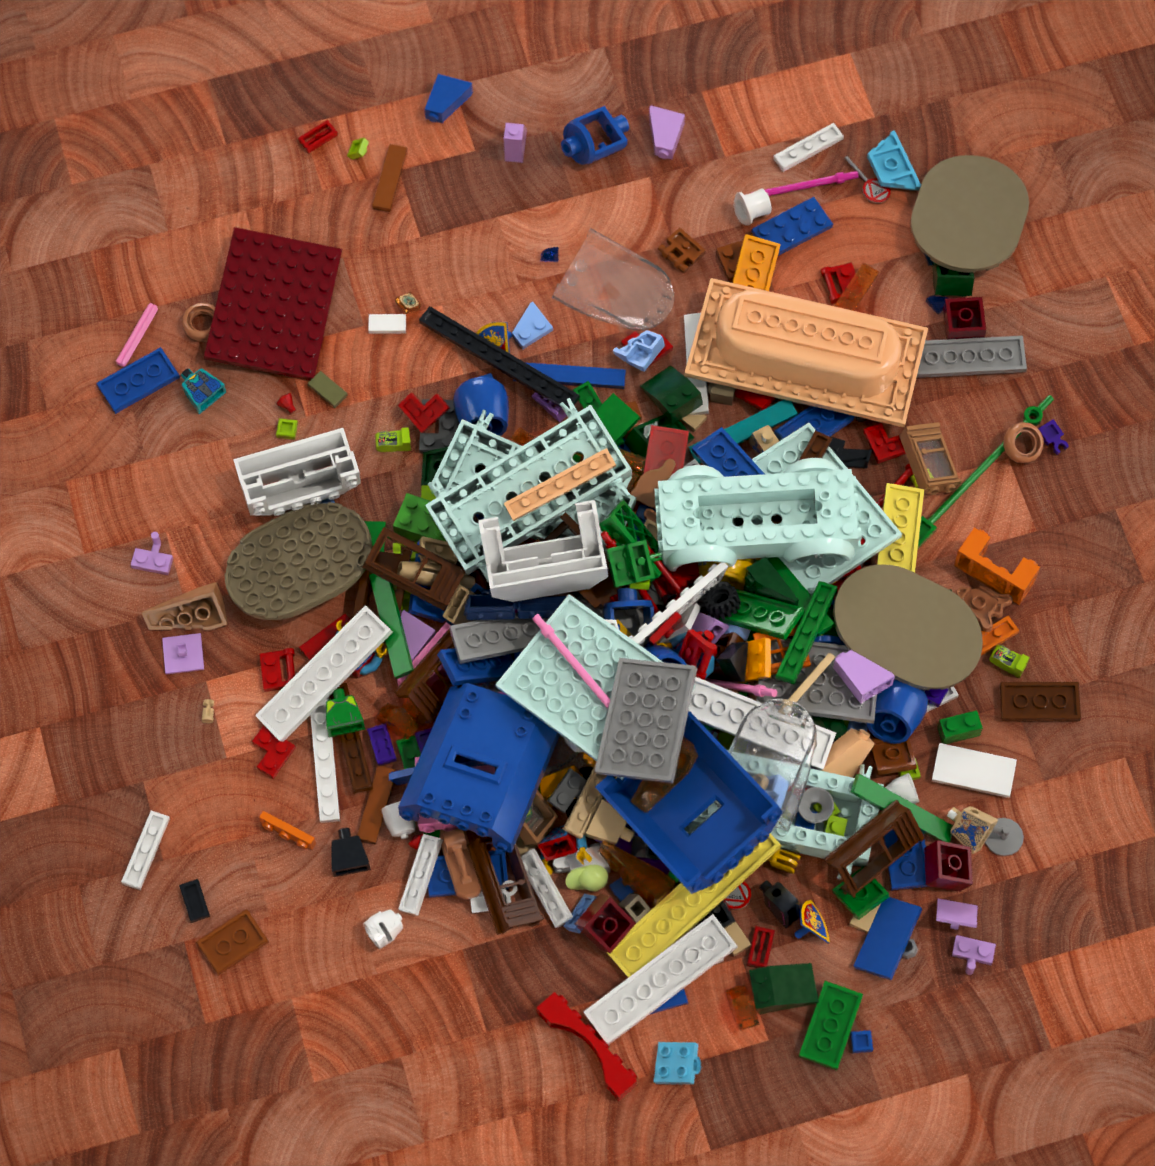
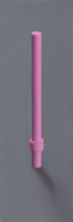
M539 614L535 615L532 620L541 629L542 635L553 643L601 702L609 708V697L555 635V630L550 625H547Z
M711 678L705 679V681L725 689L753 693L759 697L777 696L776 689L766 688L765 685L756 684L753 686Z

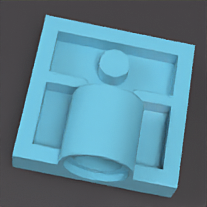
M658 1042L654 1083L694 1084L695 1074H699L701 1069V1060L697 1056L699 1044L696 1042Z

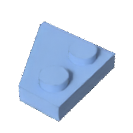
M531 302L513 330L512 336L520 347L525 349L552 332L553 326L534 302Z

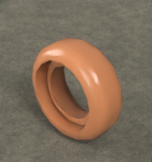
M197 303L185 311L182 318V326L186 335L192 340L198 342L208 341L210 328L205 331L197 330L193 327L192 321L200 314H207L213 319L214 305Z
M1021 422L1012 425L1006 431L1003 445L1006 454L1011 460L1016 463L1026 464L1035 461L1041 455L1044 440L1042 433L1036 426L1031 423ZM1020 432L1028 434L1032 440L1031 450L1026 454L1019 452L1015 445L1016 436Z

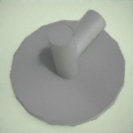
M998 818V822L985 844L996 855H1013L1023 844V831L1018 823L1013 820Z

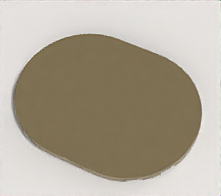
M963 155L941 161L924 177L913 208L910 227L917 247L921 252L929 256L931 261L944 268L958 272L974 273L978 270H990L998 267L1012 256L1019 243L1029 209L1027 189L1013 170L987 157Z
M328 502L303 505L302 509L291 510L255 528L240 540V544L231 552L227 560L226 573L224 574L226 589L234 604L241 611L252 617L263 620H283L300 615L345 592L358 581L365 571L362 567L372 550L371 534L362 517L354 510L342 506V504Z
M884 564L868 566L850 575L836 594L833 616L836 625L835 629L840 640L845 643L849 651L852 650L893 673L894 679L923 690L947 689L965 680L979 662L983 646L982 632L971 608L954 592L910 570Z

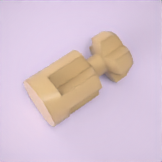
M205 699L203 706H206V708H203L202 722L213 723L214 709L211 707L214 706V700Z

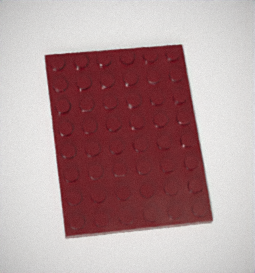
M234 227L204 360L309 381L314 378L342 249Z

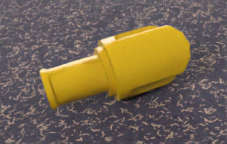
M779 848L767 861H770L772 867L794 874L795 870L793 868L797 867L798 863L796 861H799L801 856Z

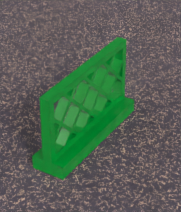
M624 499L599 523L600 530L602 532L607 531L610 537L617 542L616 546L638 542L636 536H639L640 541L647 539L650 542L649 547L654 553H659L658 541ZM624 521H627L628 527L625 526ZM653 562L652 567L655 578L650 579V582L662 574Z

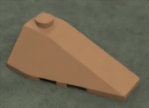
M217 582L198 587L142 611L149 630H172L173 628L212 630L228 625L224 600Z

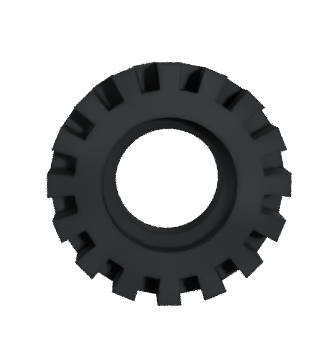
M722 583V586L717 584L715 585L716 588L711 587L709 588L710 592H705L706 595L703 596V602L707 613L713 618L715 617L719 620L721 617L725 619V616L731 617V613L736 614V609H740L741 601L739 595L731 584L727 586L725 583Z

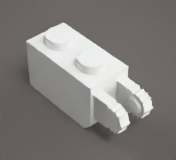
M600 843L591 844L585 849L592 857L590 863L584 859L583 865L577 860L578 850L576 853L556 858L553 862V869L558 874L570 872L573 869L587 865H599L610 873L607 848Z

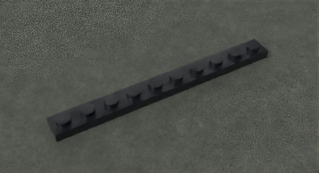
M431 306L428 307L419 319L420 324L561 407L560 403L563 402L570 408L567 402L568 398L571 399L574 405L580 399L579 394Z

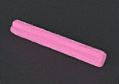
M148 304L116 360L117 365L121 367L127 365L158 311L156 305Z

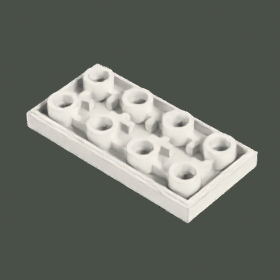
M939 743L932 782L1009 798L1017 760Z

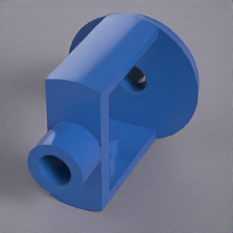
M605 106L571 120L564 127V140L561 141L562 151L567 157H572L577 163L582 165L596 162L627 146L628 139L623 133L629 130V123L623 115L613 118ZM597 120L612 141V144L606 146L602 142L598 145L599 150L595 151L593 139L584 125Z
M620 588L618 589V601L605 603L603 617L604 619L614 620V610L643 609L644 624H650L653 621L654 606L651 600H638L637 589Z

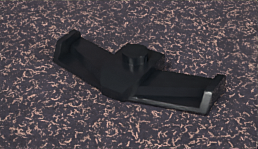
M831 437L832 442L829 447L846 467H868L872 449H844L845 440Z

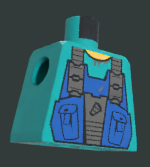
M187 368L181 374V377L185 380L182 383L183 391L199 414L226 393L224 383L202 368L195 373Z

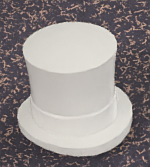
M759 189L746 195L738 192L734 198V211L742 224L751 225L753 219L771 213V202L764 189Z

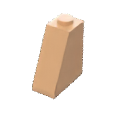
M851 728L832 744L824 769L821 771L853 778L875 744L869 738L870 734L862 729L858 731Z

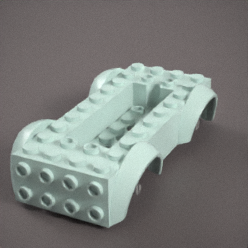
M822 458L799 460L787 467L783 473L724 477L718 470L705 465H693L679 469L668 480L658 481V488L654 489L658 552L661 553L659 557H662L663 564L671 572L676 571L682 565L698 562L700 566H702V562L703 566L707 564L706 562H722L731 567L735 565L737 559L784 557L788 563H792L794 560L805 556L815 555V558H818L819 554V558H822V554H835L844 556L846 561H849L857 555V549L861 548L860 539H862V531L859 528L860 512L857 510L858 494L855 493L856 476H852V469L840 470L834 463ZM780 515L782 522L774 524L771 521V517ZM736 517L742 518L744 523L741 526H735L732 520ZM759 518L762 520V524L755 525L752 523V520Z

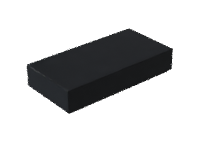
M196 879L179 885L191 923L210 917L199 880Z

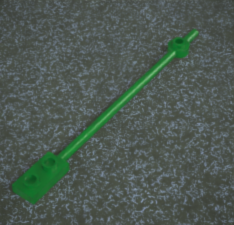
M1048 395L1037 407H1028L1024 412L1023 422L1031 423L1034 426L1039 425L1043 418V411L1054 401V398ZM1030 416H1034L1036 419L1032 420ZM1020 432V433L1016 436V439H1017L1023 432ZM1004 441L928 520L924 516L921 517L918 549L937 530L934 523L1005 451Z

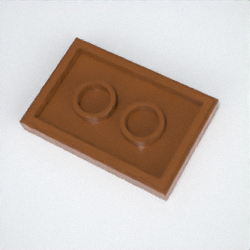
M245 909L196 941V943L219 976L269 943L249 911Z

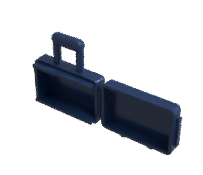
M483 589L481 595H469L467 604H465L464 616H466L467 620L515 619L516 609H518L519 619H532L537 614L541 618H550L567 596H545L510 602L493 598L490 589Z

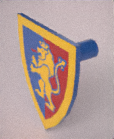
M491 322L476 332L479 336L510 353L509 339L512 338V333L508 331L507 322Z
M812 900L804 902L800 909V921L803 927L794 933L796 938L800 939L808 932H812L829 944L828 930L818 908Z

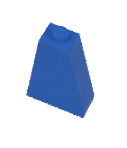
M438 74L425 107V119L431 122L443 123L472 95V83Z

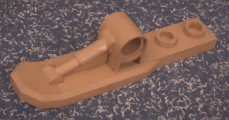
M459 828L451 831L440 830L439 838L443 840L441 848L456 895L466 900L478 897L482 890L467 848V844L470 843L466 831Z

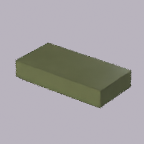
M321 371L308 382V386L334 408L348 396L347 392Z

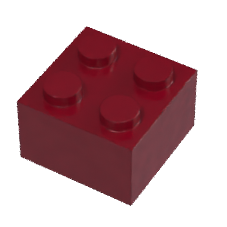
M982 297L945 299L943 314L947 339L985 338L986 322Z
M936 840L924 848L927 886L960 892L973 885L971 847Z
M599 894L574 924L599 950L611 954L636 923L611 897Z

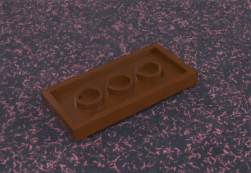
M1000 682L1002 721L1081 720L1079 682Z

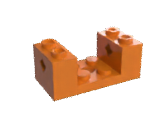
M974 527L958 550L954 566L996 592L1011 595L1012 601L1020 605L1034 585L1040 567L1035 561L1024 557L1011 575L1004 567H998L989 558L983 557L991 537L984 530H978Z

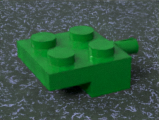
M646 540L605 549L614 587L655 578L652 562L662 560V557L654 558L661 556L660 552L649 554Z

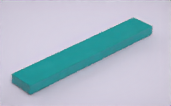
M782 400L724 430L737 444H740L750 439L753 432L767 425L770 428L775 427L797 416L798 413L791 401ZM697 442L689 446L688 449L691 452L693 458L696 459V461L700 464L702 462L692 452V447L699 443Z

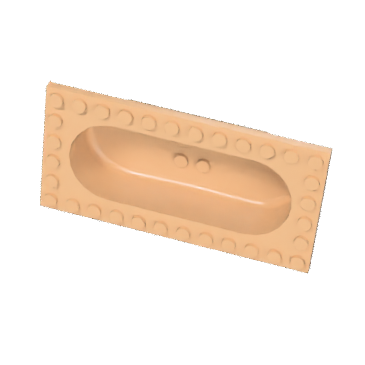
M711 278L684 376L905 427L928 328Z

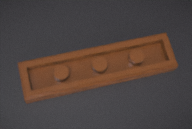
M389 145L373 201V209L391 212L408 151L407 147Z
M377 766L372 783L373 789L370 790L357 835L363 842L375 845L377 843L383 823L381 810L388 805L394 785L389 780V773L397 771L396 769Z

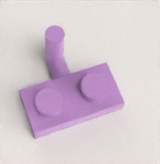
M153 532L151 534L153 540L151 551L135 548L131 568L169 575L173 556L159 553L161 540L159 534Z
M956 935L952 956L968 960L966 974L972 975L976 967L975 962L992 965L996 944Z

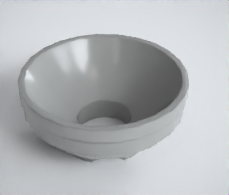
M812 787L800 795L798 811L807 822L814 824L822 823L832 815L834 800L825 789ZM819 803L822 806L821 812H811V804Z

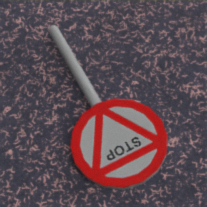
M845 157L846 161L865 181L862 188L865 198L873 203L886 202L891 194L890 187H882L877 178L868 180L849 157Z
M743 881L725 898L730 909H741L750 902L751 889L749 885Z

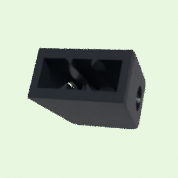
M350 828L339 829V839L331 842L333 877L371 870L360 837H351Z
M767 880L760 885L759 889L764 893L766 907L786 929L800 918L799 900L780 882L772 885Z

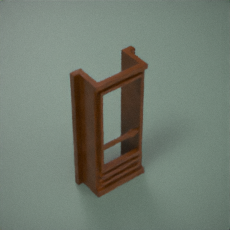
M565 512L560 517L563 522L543 541L557 539L566 529H569L575 536L580 535L579 525ZM605 551L606 564L609 569L608 577L589 590L578 591L595 609L599 607L601 610L604 608L605 603L610 602V597L618 593V589L627 586L614 587Z
M383 527L362 567L443 611L447 608L465 574L464 569L385 527ZM386 538L425 557L413 582L374 562ZM427 559L442 566L430 590L415 584L424 565L428 563Z
M404 550L403 554L379 551L374 562L397 574L399 563L401 561L410 562L412 551ZM367 570L360 577L353 617L365 605L369 606L370 595L373 592L369 575L373 573ZM397 587L394 592L399 612L401 613L405 590Z
M449 629L394 691L398 698H409L421 713L417 721L422 726L425 723L431 724L433 722V718L438 714L450 686H453L451 681L447 683L437 670L442 664L437 655L439 651L455 648ZM434 672L445 685L437 696L426 684V681Z
M895 800L824 859L828 865L838 870L845 884L840 887L842 892L854 898L857 892L919 841L922 842L925 837L911 810L901 805L898 800ZM893 829L898 840L887 849L882 837ZM878 841L884 852L854 877H851L846 867Z
M488 836L478 837L474 842L467 844L496 934H504L510 928L529 923L531 927L539 925L544 918L540 914L517 844L515 843L512 853L506 851L516 882L499 885L486 844L493 843L492 838ZM517 885L522 900L506 904L501 889Z

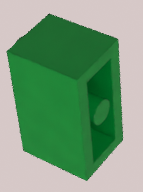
M976 710L939 719L937 729L942 744H950L980 736L983 727Z

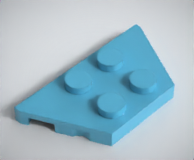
M894 130L876 148H873L868 153L867 158L882 187L919 191L921 187L920 181Z

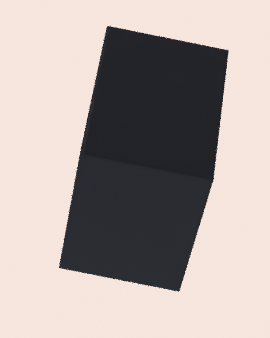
M748 642L731 643L716 659L728 682H745Z

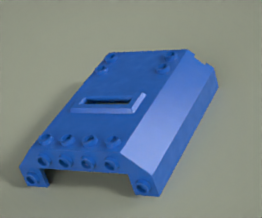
M470 683L463 684L461 688L450 686L398 806L399 816L407 821L414 820L418 822L420 815L424 818L436 819L445 825L452 824L460 830H470L481 837H491L493 847L501 852L508 851L512 853L560 734L507 695ZM456 755L496 767L497 769L494 774L454 762Z
M688 711L673 783L633 778L621 780L618 777L615 779L613 776H606L595 786L600 794L691 894L720 882L728 870L734 869L738 865L739 860L744 856L750 855L758 843L764 842L769 837V834L783 813L778 804L690 711ZM717 800L721 807L689 835L685 828Z

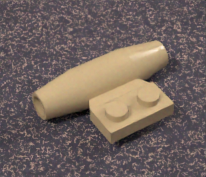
M421 537L419 546L456 564L457 558L446 541ZM418 555L421 562L401 561L397 574L413 582L425 557ZM427 559L428 563L424 565L415 583L431 587L442 566ZM465 573L459 584L470 590L475 584V577Z

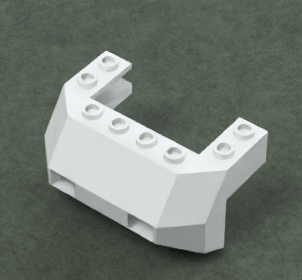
M344 428L233 459L249 513L255 516L273 514L278 516L290 509H302L303 505L309 503L314 505V503H321L324 499H337L340 495L361 483L357 462L353 451H350Z
M595 500L575 503L580 535L503 548L498 517L478 520L491 596L516 602L590 589L607 578L608 569Z

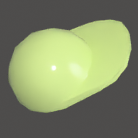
M599 865L579 867L568 873L565 883L568 888L573 890L599 891L607 884L608 872Z

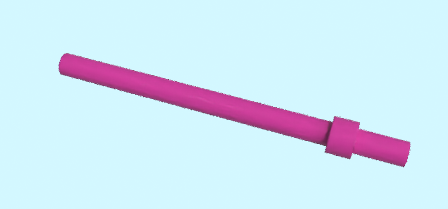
M858 172L835 173L834 176L765 189L768 196L831 183H845L846 180L858 178Z

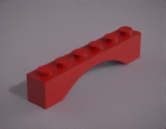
M553 992L536 1007L537 1014L550 1028L570 1032L590 1046L602 1066L605 1087L620 1101L637 1086L636 1074L630 1068L626 1069L622 1065L623 1060L616 1053L613 1055L608 1050L610 1048L609 1045L602 1038L599 1040L594 1035L596 1033L589 1024L585 1025L581 1021V1015L575 1009L571 1010L567 1006L568 1001L561 994L558 996Z

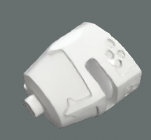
M909 773L892 780L885 787L913 804L920 802Z
M400 801L382 808L381 812L385 825L392 837L406 839L409 837V834L415 831L414 820L407 821L399 816L398 806Z
M391 909L384 912L380 911L363 923L366 933L378 949L394 941L395 937L403 929L401 915L399 913L395 914Z

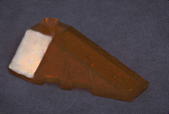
M683 736L673 783L642 780L631 802L645 813L649 812L691 771L698 757L694 744Z
M607 841L602 842L598 851L613 871L620 873L623 885L625 887L629 885L635 894L641 896L651 910L673 890L675 883L660 869Z

